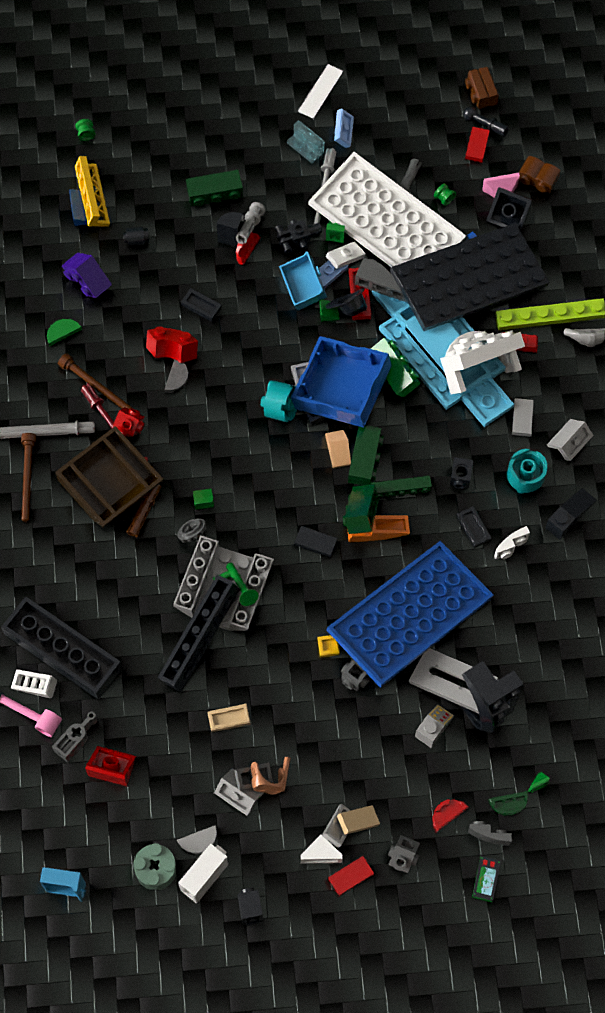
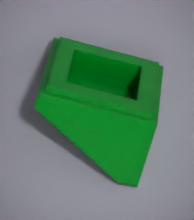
M542 772L538 773L528 790L529 793L547 786L550 780L549 777Z

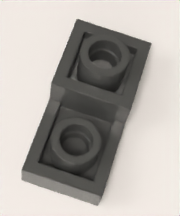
M475 821L469 825L468 833L480 840L504 846H510L512 842L511 833H506L505 830H495L494 833H491V825H487L486 822Z

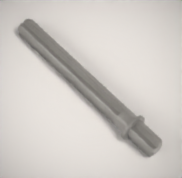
M75 421V423L0 427V439L18 438L23 433H33L36 436L76 434L79 436L80 433L95 432L94 422Z

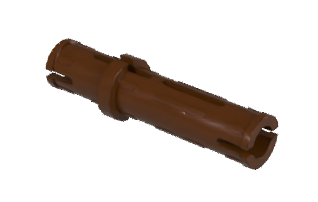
M157 485L140 499L141 503L126 531L127 534L138 537L150 509L156 503L155 499L161 489V485Z

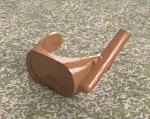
M285 757L283 768L281 767L278 770V783L276 784L265 780L259 771L258 763L253 762L251 764L253 777L251 782L254 791L272 795L285 791L291 758Z

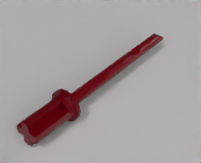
M89 383L83 385L81 391L91 404V408H97L109 426L113 428L114 422L102 406L104 400L99 398Z

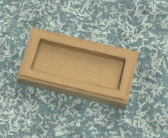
M247 704L207 712L211 733L251 724Z
M373 805L337 815L344 835L380 825Z

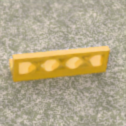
M79 156L75 170L88 226H109L110 221L97 164H88L86 156ZM89 170H92V171H93V176H92V177H91V175H90V171H89ZM100 215L103 217L104 220H98Z

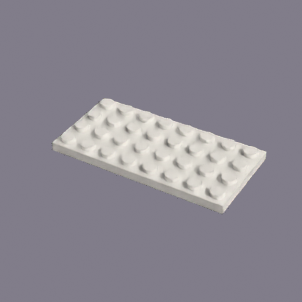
M355 152L348 157L308 202V205L332 223L344 225L345 233L390 267L463 242L466 238L464 233Z

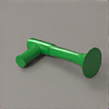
M228 563L226 565L227 571L220 574V576L226 579L232 577L242 593L239 598L241 605H253L258 600V592L254 589H248L235 565Z

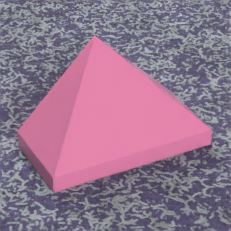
M515 173L486 178L483 183V191L494 198L498 187L513 192L518 186L520 175Z

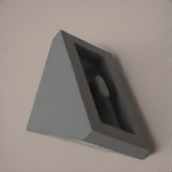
M258 764L263 778L273 783L270 764ZM251 766L234 770L238 791L252 788Z

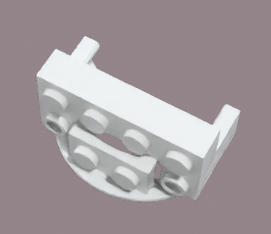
M511 330L494 335V333H486L485 331H472L457 337L449 346L445 357L440 358L450 394L466 391L460 370L498 357L506 367L505 373L522 370L516 352L517 349L525 347L521 332L513 333Z

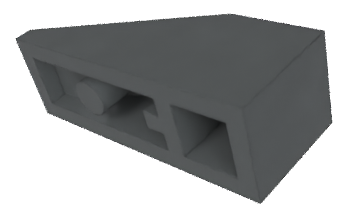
M363 258L356 274L355 285L407 302L393 275L377 261Z

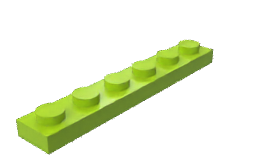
M603 298L496 311L498 331L605 318V301Z

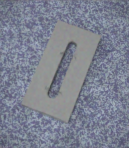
M430 648L424 652L409 679L410 684L479 713L470 690L432 675L429 672L430 669L436 668L465 681L462 674L471 669L472 666Z

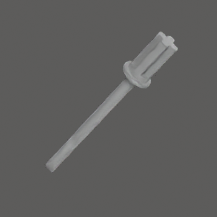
M334 148L326 149L324 164L321 166V171L324 172L322 186L329 179V174L335 171L336 151ZM318 211L316 212L314 224L318 222L320 224L321 214Z

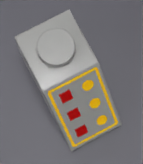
M437 705L416 730L415 737L432 748L454 715Z

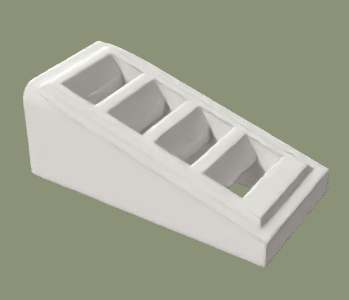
M16 670L11 689L52 698L57 679L51 675ZM25 676L23 686H20L22 678ZM33 678V679H32V682H31V686L28 687V686H29L30 679ZM41 680L38 689H36L38 681Z

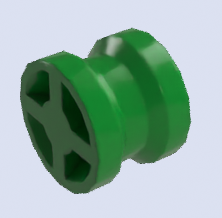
M82 119L76 123L75 126L76 130L79 131L78 138L80 140L88 141L95 137L93 122L90 119Z
M446 183L439 186L434 193V198L441 200L444 206L449 205L456 196V192L450 190Z

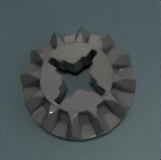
M203 519L187 521L178 531L177 536L179 540L186 543L197 539L206 530V523Z

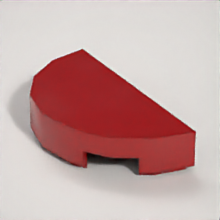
M251 233L246 243L237 244L236 259L238 264H245L260 239L258 234Z
M447 799L441 802L435 808L432 817L436 833L465 812L469 806L457 800Z

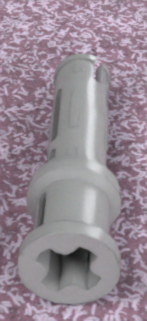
M253 202L250 205V211L246 213L245 222L236 236L238 243H246L254 226L261 221V216L265 213L263 204Z

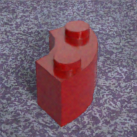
M156 327L155 329L147 330L146 348L155 358L167 357L175 359L179 363H184L197 359L198 340L188 332Z

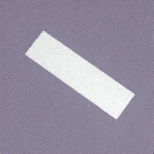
M328 64L298 112L314 118L343 71Z

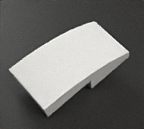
M527 526L515 531L503 540L495 551V559L510 557L514 552L515 544L519 546L527 542L530 534Z

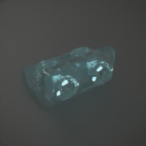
M298 120L294 124V135L287 140V144L309 162L313 163L324 153V140Z

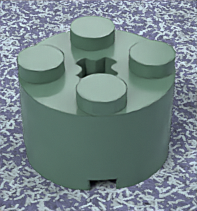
M155 843L145 846L137 853L133 862L134 872L143 887L150 890H162L174 881L177 867L174 856L168 848ZM153 864L158 865L159 870L156 871V869H152L151 866Z

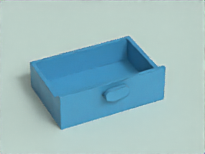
M308 251L304 255L279 266L292 302L297 310L327 297L320 276H322L318 266L315 267Z
M42 868L40 883L47 893L78 897L80 902H83L86 882L81 873Z

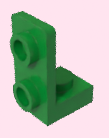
M329 220L326 227V241L344 243L345 226L332 223Z

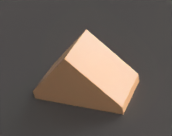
M344 430L325 433L333 469L350 466L349 443Z

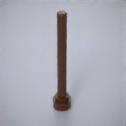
M65 353L59 359L58 365L61 368L73 371L121 409L124 407L132 408L74 364L75 361L69 354Z
M23 433L21 435V443L25 448L22 498L23 522H28L30 516L32 448L36 444L37 437L33 433Z

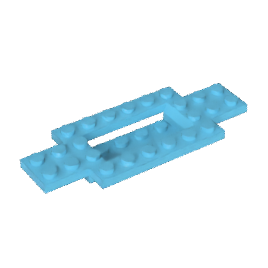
M372 291V295L392 317L381 324L379 330L387 339L394 340L398 344L400 354L406 356L409 361L408 365L417 372L419 378L446 410L462 400L483 427H486L514 408V403L493 380V378L504 372L506 368L497 357L460 370L466 391L450 394L445 376L405 330L408 329L444 371L440 358L445 357L451 343L460 335L474 331L463 317L423 331L408 302Z

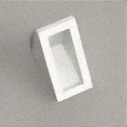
M320 835L301 854V864L342 863V854Z

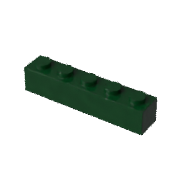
M430 476L371 483L375 484L379 499L395 495L404 496L420 492L428 493L432 488Z

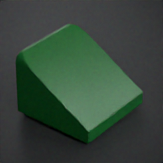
M319 300L321 321L339 320L338 307L325 308V305L331 301Z
M212 489L193 491L195 510L214 507Z

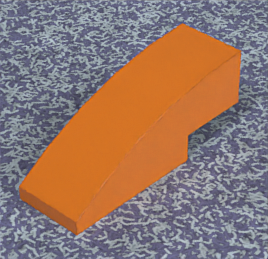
M376 515L372 532L348 533V541H376L409 535L408 515Z

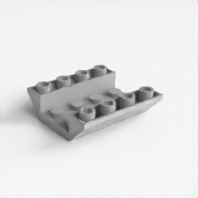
M200 535L173 606L192 618L213 582L212 578L216 577L217 574L220 575L226 572V565L233 563L247 588L256 590L259 597L253 605L243 606L239 602L242 594L239 591L219 627L229 631L248 630L274 559L257 553L252 558L219 547V541ZM232 577L228 578V580L235 583Z

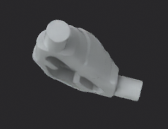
M566 328L564 335L570 336L581 345L594 347L605 340V328L574 330Z

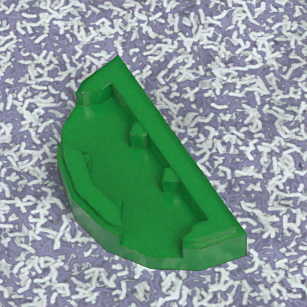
M71 319L56 321L47 332L49 346L81 331L82 327Z

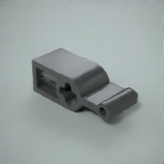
M91 711L82 724L71 725L52 746L54 752L67 763L86 743L88 738L86 732L98 721L96 714ZM75 733H77V734H80V733H81V736H80V737H78V736H75V737H74V734H75Z

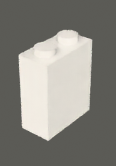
M210 844L178 882L180 890L196 904L228 866L227 856L225 855L227 852L219 845L214 847Z

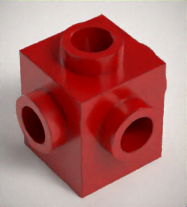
M124 407L119 410L112 427L116 426L124 436L133 437L143 430L145 416L141 415L136 409Z

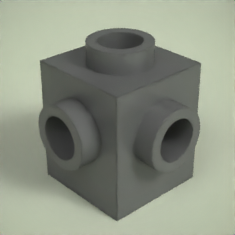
M354 659L350 663L347 662L341 670L342 683L350 690L358 691L360 687L364 688L370 681L369 675Z
M400 835L397 844H392L388 856L391 857L389 865L396 870L408 873L411 866H416L419 858L416 852L420 843Z

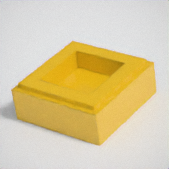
M331 635L317 637L320 658L340 655L338 642Z

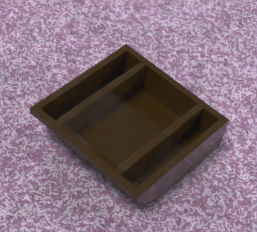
M116 426L55 472L61 485L92 520L103 528L164 481Z

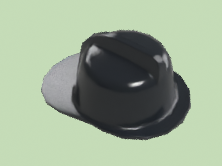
M362 288L354 293L336 298L326 304L325 308L338 307L347 316L358 315L367 308L362 294L365 289Z

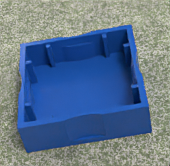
M320 336L312 351L308 366L301 375L291 396L295 409L364 428L392 366L389 354L365 347L351 346L341 341Z

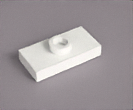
M354 241L327 252L326 258L338 269L364 258L366 253Z

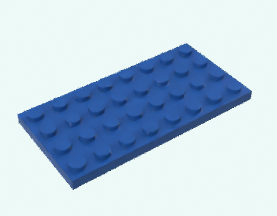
M439 541L329 625L326 631L381 688L490 601L494 595Z

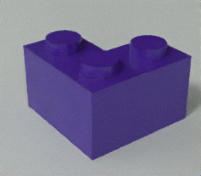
M76 253L62 265L65 270L64 275L69 280L79 282L82 286V292L87 297L97 298L112 285L92 255Z

